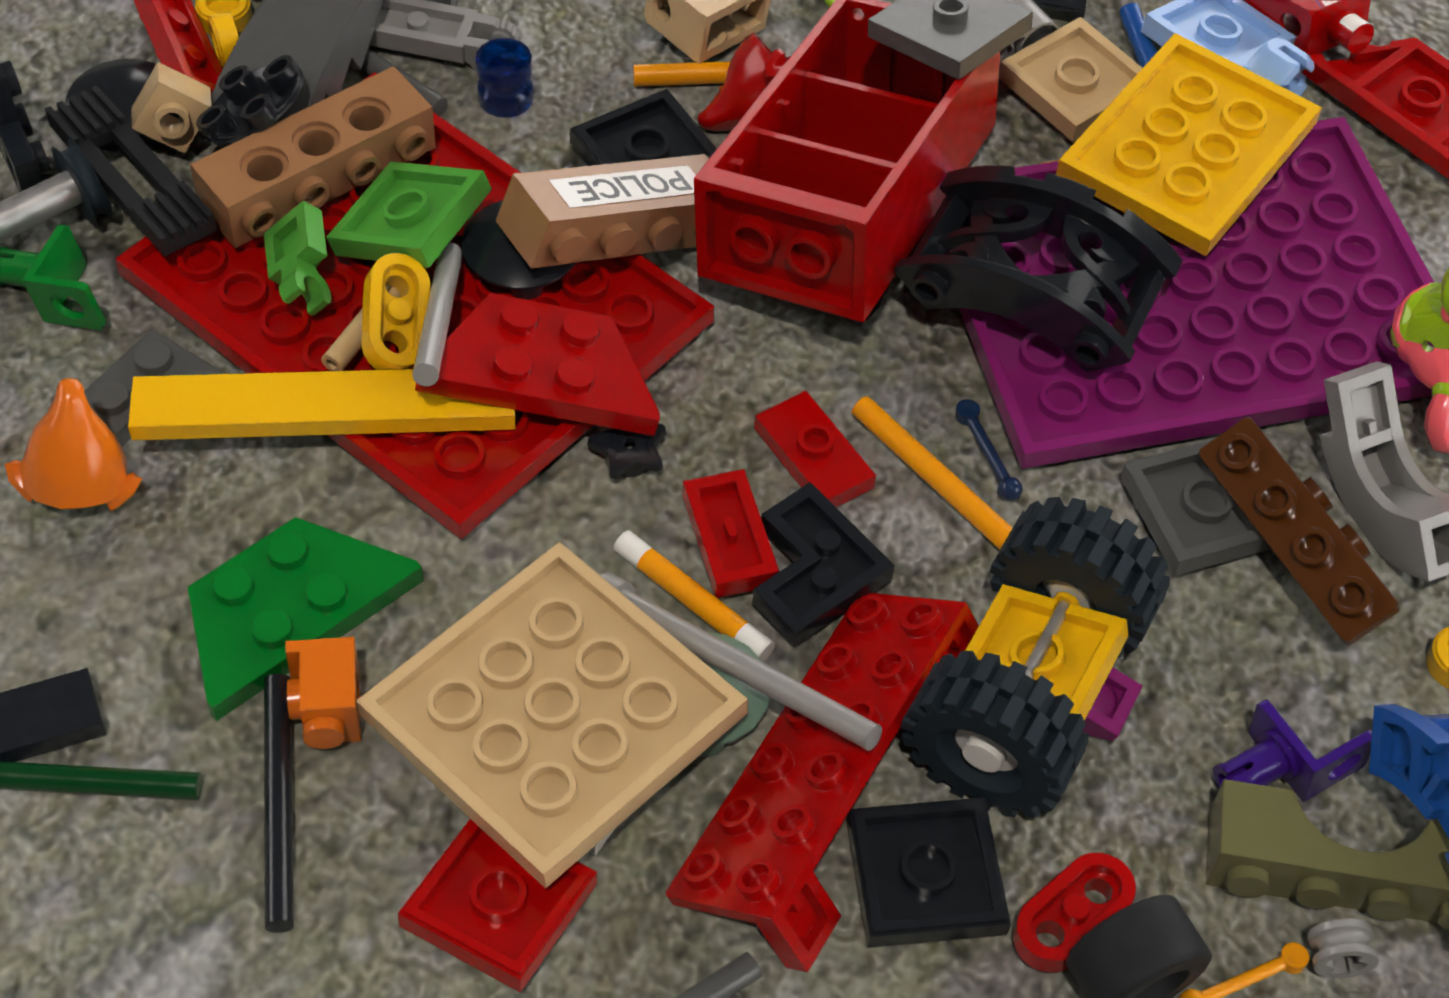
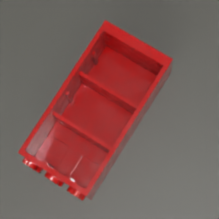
M835 0L694 177L697 275L864 323L896 275L894 268L898 261L908 257L945 199L946 195L939 187L947 173L967 168L996 123L1000 52L958 80L868 37V19L892 3L880 0Z

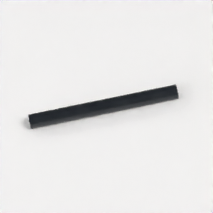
M271 674L264 678L265 929L273 933L287 932L294 927L292 722L289 719L287 704V680L291 678L285 674Z

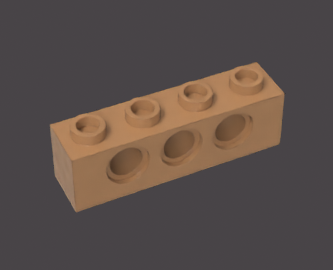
M392 66L272 124L260 133H253L191 163L190 167L196 195L213 212L216 227L233 247L237 248L257 237L264 236V233L300 202L305 201L316 208H320L325 203L373 181L390 161L407 163L420 158L423 154L436 148L433 109L408 80Z

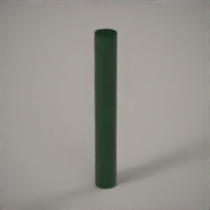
M0 761V789L199 800L202 791L201 772Z

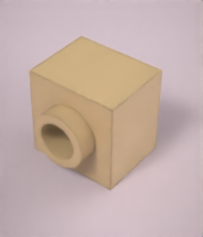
M157 62L131 108L132 129L180 152L186 153L199 130L196 126L198 117L212 106L210 87ZM168 113H176L180 115V117L178 119Z

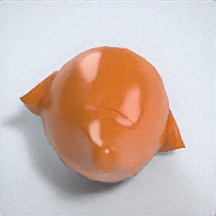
M65 378L58 383L54 400L48 412L35 425L28 439L22 462L13 460L4 464L8 481L26 500L31 503L33 499L36 502L58 509H78L106 503L110 511H113L134 495L142 480L134 472L127 474V458L119 441L92 409L85 395L83 385L75 378Z

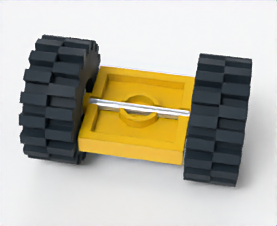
M1060 497L1048 498L1044 506L1037 500L1020 514L991 565L990 573L994 575L990 583L992 591H996L998 594L965 651H960L957 658L949 653L942 656L939 663L935 662L902 719L901 728L905 729L901 736L905 746L914 747L910 756L917 765L927 764L930 767L927 775L936 783L944 780L952 786L949 791L950 793L962 799L965 794L972 798L985 797L988 811L992 805L998 806L1002 815L1016 817L1019 809L1027 818L1038 817L1041 810L1047 814L1059 803L1086 751L1085 748L1089 742V734L1082 731L1086 726L1085 719L1117 658L1121 657L1124 650L1130 654L1142 642L1170 585V576L1164 575L1168 568L1165 558L1152 556L1157 548L1156 544L1149 536L1138 539L1134 535L1138 527L1128 519L1119 524L1110 519L1113 511L1099 505L1097 511L1093 512L1087 510L1086 500L1072 498L1069 505L1065 506Z

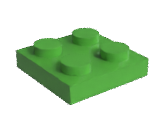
M390 161L326 238L335 256L377 261L386 254L402 253L413 257L423 267L429 268L439 258L442 251L465 222L471 218L474 211L492 189L482 170Z

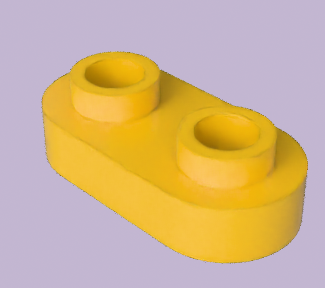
M390 253L380 257L364 280L361 346L366 360L376 370L413 369L431 286L429 275L421 263L413 257L402 253ZM385 286L396 288L401 297L390 295ZM383 341L394 343L398 347L399 353L390 351Z

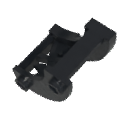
M992 165L967 167L948 172L939 187L946 195L945 199L911 257L900 259L894 268L895 273L923 307L928 310L968 308L1011 319L1053 342L1087 372L1129 363L1135 353L1132 345L1165 279L1175 277L1183 262V259L1154 228L1129 209H1127L1124 216H1121L1112 209L1093 200L1096 190L1058 175L1047 173L1044 180L1015 175L1014 166ZM1039 232L1061 239L1065 256L1077 271L1061 274L1030 275L1021 271L1003 249L1001 243L1024 240ZM1122 284L1127 289L1131 288L1126 298L1119 288ZM1104 299L1117 315L1112 326L1104 320L1106 313Z

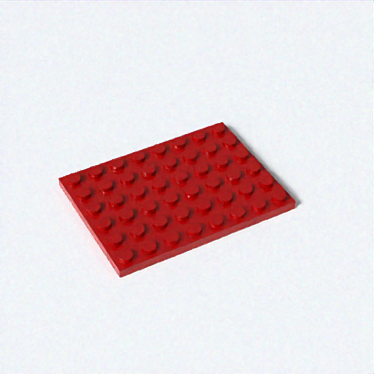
M374 72V73H372L370 76H368L367 78L372 77V76L376 75L377 73ZM433 112L436 148L423 154L420 158L407 163L484 171L492 190L471 216L472 218L486 206L503 200L513 174L521 172ZM373 181L359 186L318 208L322 210L327 257L319 263L316 270L329 286L331 301L314 316L308 314L307 303L302 294L290 304L283 302L280 296V284L268 279L264 236L257 237L234 248L217 228L216 232L165 257L146 236L115 258L118 273L245 373L329 371L323 365L321 358L363 308L364 280L376 261L335 256L326 237ZM470 219L465 222L449 242L458 245L461 250L462 235ZM640 254L577 262L564 277L545 286L540 296L529 299L612 316L644 381L714 321L713 304ZM463 258L446 339L490 292L514 297L509 289L495 286L478 277L464 265ZM437 259L426 269L430 279V286L432 285ZM383 341L390 351L399 353V349L394 343ZM361 348L343 371L376 369L366 360ZM515 410L516 430L341 434L327 436L462 540L593 425Z

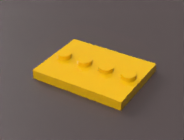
M1174 33L1059 159L1056 175L1096 190L1094 197L1124 213L1129 209L1152 228L1207 256L1317 124L1322 107Z

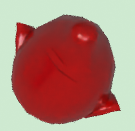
M755 32L745 37L731 59L724 84L719 87V93L716 94L706 109L698 115L697 121L699 125L705 130L712 132L732 131L790 56L786 58L785 53L780 48L772 52Z

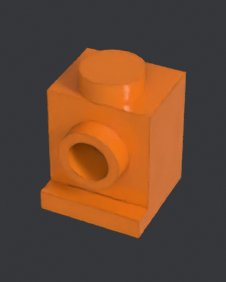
M339 637L285 641V653L291 679L287 680L288 714L290 720L301 719L303 742L307 746L316 749H330L346 742H360L361 716L359 715L356 700L360 698V669L355 638Z

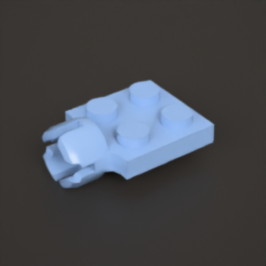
M1174 0L1147 13L1141 28V32L1159 44L1161 48L1174 33H1177L1299 96L1308 87L1305 82L1306 76L1300 72V69L1302 71L1307 69L1311 73L1315 69L1312 58L1293 45L1296 39L1295 35L1243 0Z

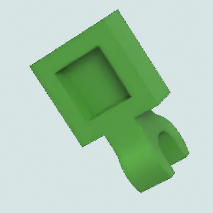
M302 201L264 233L268 279L280 284L279 292L283 302L290 304L302 294L307 303L308 314L314 316L331 301L329 286L316 270L319 263L327 257L322 210Z

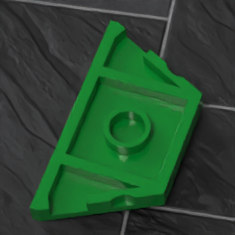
M295 517L189 585L187 588L210 715L217 722L264 690V678L271 674L286 675L289 673L285 641L339 638L344 636L424 581L422 566L416 560Z

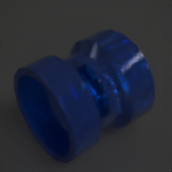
M512 38L493 39L483 44L476 53V72L479 77L477 92L481 108L488 114L496 117L510 118L521 115L533 103V83L530 78L532 75V54L529 48L522 42Z

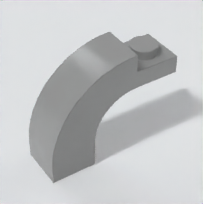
M1376 361L1324 379L1332 431L1321 434L1320 439L1330 475L1346 510L1373 548L1393 566L1411 576L1428 582L1449 575V494L1439 490L1428 481L1409 452L1401 426L1392 366Z

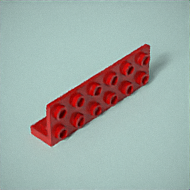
M869 593L852 603L801 683L879 724L882 727V735L879 742L872 750L867 751L785 706L667 888L665 895L672 905L756 923L786 968L808 973L841 917V914L815 876L813 870L900 729L902 719L935 662L939 663L942 656L949 653L957 658L960 651H965L979 625L966 602Z

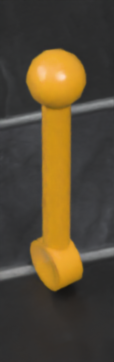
M1287 943L1277 958L1202 991L1194 988L1186 989L1180 994L1179 998H1223L1282 971L1289 974H1299L1309 962L1308 950L1299 943Z

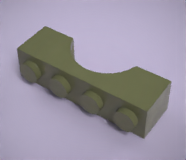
M1224 779L1209 811L1206 885L1227 888L1232 894L1241 897L1271 895L1295 899L1301 905L1314 909H1328L1337 906L1367 911L1371 916L1387 921L1410 918L1438 923L1442 928L1449 930V865L1444 854L1449 851V839L1438 819H1432L1428 821L1420 836L1404 847L1386 852L1355 850L1335 842L1320 832L1303 812L1294 790Z

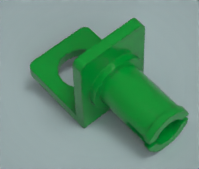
M57 225L40 253L14 250L0 246V256H4L0 257V285L26 287L44 322L93 330L103 329L106 319L90 287L86 283L78 281L86 269L87 263L69 226ZM68 296L77 301L84 312H75L64 307L63 304Z

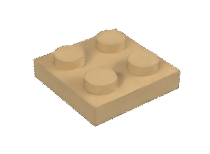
M1079 17L1002 60L999 68V79L1073 142L1086 131L1140 72L1142 67L1082 17Z

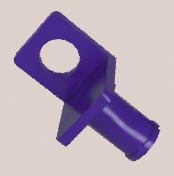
M1265 699L1256 705L1249 727V734L1256 745L1230 760L1214 766L1213 776L1219 789L1224 779L1268 786L1282 778L1286 780L1302 802H1305L1366 765L1371 751L1372 731H1365L1316 760L1274 706Z

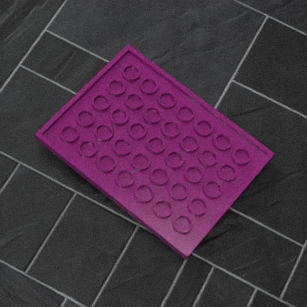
M1345 117L1317 121L1313 129L1207 256L1156 230L1183 259V262L1175 277L1165 279L1132 345L1135 353L1129 363L1087 372L1066 352L1036 331L993 313L959 308L1021 469L1221 434L1246 417H1250L1260 427L1329 414L1324 379L1376 361L1392 366L1397 402L1432 396V390L1422 384L1416 378L1409 365L1399 358L1395 351L1396 348L1391 341V329L1395 309L1401 301L1415 289L1428 283H1434V280ZM1059 161L1015 167V175L1044 180L1047 173L1056 175ZM1093 197V200L1105 205L1106 207L1112 209L1121 216H1124V212L1120 211L1119 209L1107 204L1106 202L1096 197ZM1039 232L1024 240L1001 243L1003 249L1021 271L1030 275L1061 274L1077 271L1065 256L1061 239ZM1122 284L1119 288L1126 298L1131 288L1127 289ZM1104 299L1106 305L1104 320L1112 326L1117 315ZM1427 341L1431 347H1434L1431 342Z

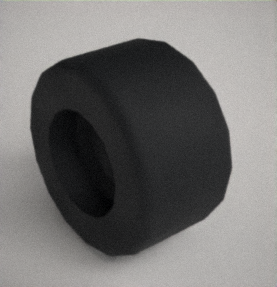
M1157 895L1138 901L1118 911L1086 933L1071 948L1066 959V966L1086 998H1173L1192 984L1206 970L1212 960V954L1178 900L1172 895Z

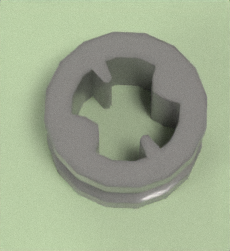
M1341 918L1323 922L1310 929L1308 933L1310 947L1318 952L1312 959L1315 973L1329 978H1348L1367 973L1376 968L1379 963L1377 951L1368 945L1374 938L1371 924L1365 920Z

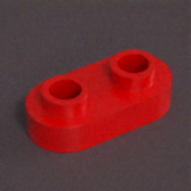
M1088 853L1073 861L1022 907L1013 931L1014 947L1020 958L1030 967L1042 972L1056 973L1067 970L1066 959L1071 948L1099 923L1132 905L1136 894V882L1131 870L1120 859L1106 853ZM1090 890L1098 891L1105 896L1107 902L1101 904L1094 903L1087 898L1085 892ZM1040 933L1052 934L1058 939L1060 945L1055 947L1046 946L1038 940L1037 935Z

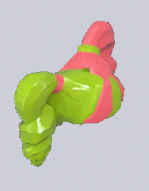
M1448 268L1442 282L1423 285L1412 291L1401 301L1395 309L1391 329V341L1396 348L1395 351L1399 358L1409 365L1416 378L1422 384L1432 390V399L1426 410L1424 430L1431 448L1440 453H1449ZM1427 341L1431 342L1434 347H1431Z

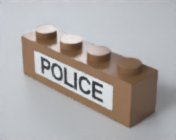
M705 154L514 173L495 221L531 269L696 247L694 177L709 158Z

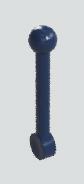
M970 399L960 401L956 406L955 418L960 424L969 426L1000 482L998 486L999 495L1006 501L1019 499L1023 492L1022 483L1009 475L979 421L980 405Z

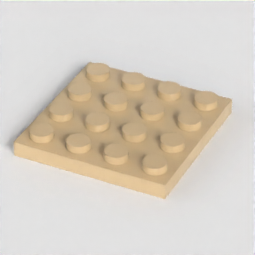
M561 542L550 548L356 700L359 715L545 889L748 714V699Z

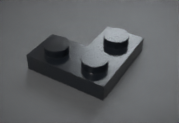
M8 60L0 63V152L18 191L21 192L42 182V176L52 172L40 140L29 143L27 137L34 134L22 102L14 104L12 97L21 95L22 90L13 65Z
M811 482L762 513L761 519L767 536L793 563L754 588L752 604L794 647L846 612L857 599L875 592L892 580L895 565Z

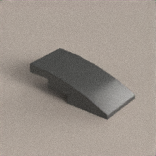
M263 0L239 36L217 80L211 96L212 105L223 93L219 87V82L229 71L238 66L245 65L252 72L270 64L273 60L283 55L291 56L302 70L304 84L295 102L276 122L340 92L347 70L362 69L383 0Z

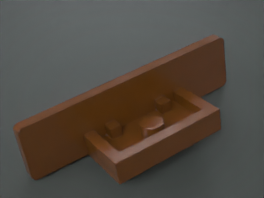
M1250 417L1243 418L1200 449L1199 455L1202 461L1344 644H1353L1399 612L1400 606L1398 601L1364 560L1371 553L1359 535L1349 524L1339 529L1327 513L1333 506L1319 485L1311 477L1302 482Z

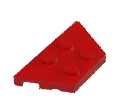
M1416 37L1391 41L1390 44L1384 46L1368 45L1361 52L1350 53L1349 58L1326 61L1322 53L1310 56L1314 61L1315 69L1312 73L1305 69L1302 74L1449 179L1448 59Z
M491 292L446 339L438 381L432 386H421L417 383L415 385V391L650 436L655 435L660 421V412L612 316Z

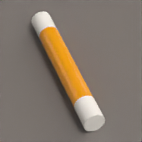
M627 530L618 537L613 549L720 634H727L749 646L762 662L770 656L774 650L775 642L633 532Z

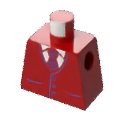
M1243 0L1295 35L1296 39L1293 45L1309 56L1324 52L1338 45L1343 46L1351 53H1359L1369 45L1374 35L1373 26L1367 22L1371 0Z

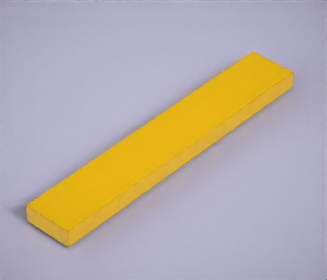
M413 369L133 376L128 421L131 440L516 430L515 410L415 391L416 382L412 375Z

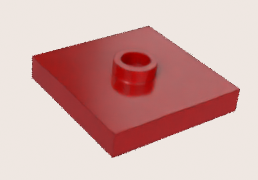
M469 819L398 912L399 927L521 993L596 887L597 872L576 862L545 889L474 821Z

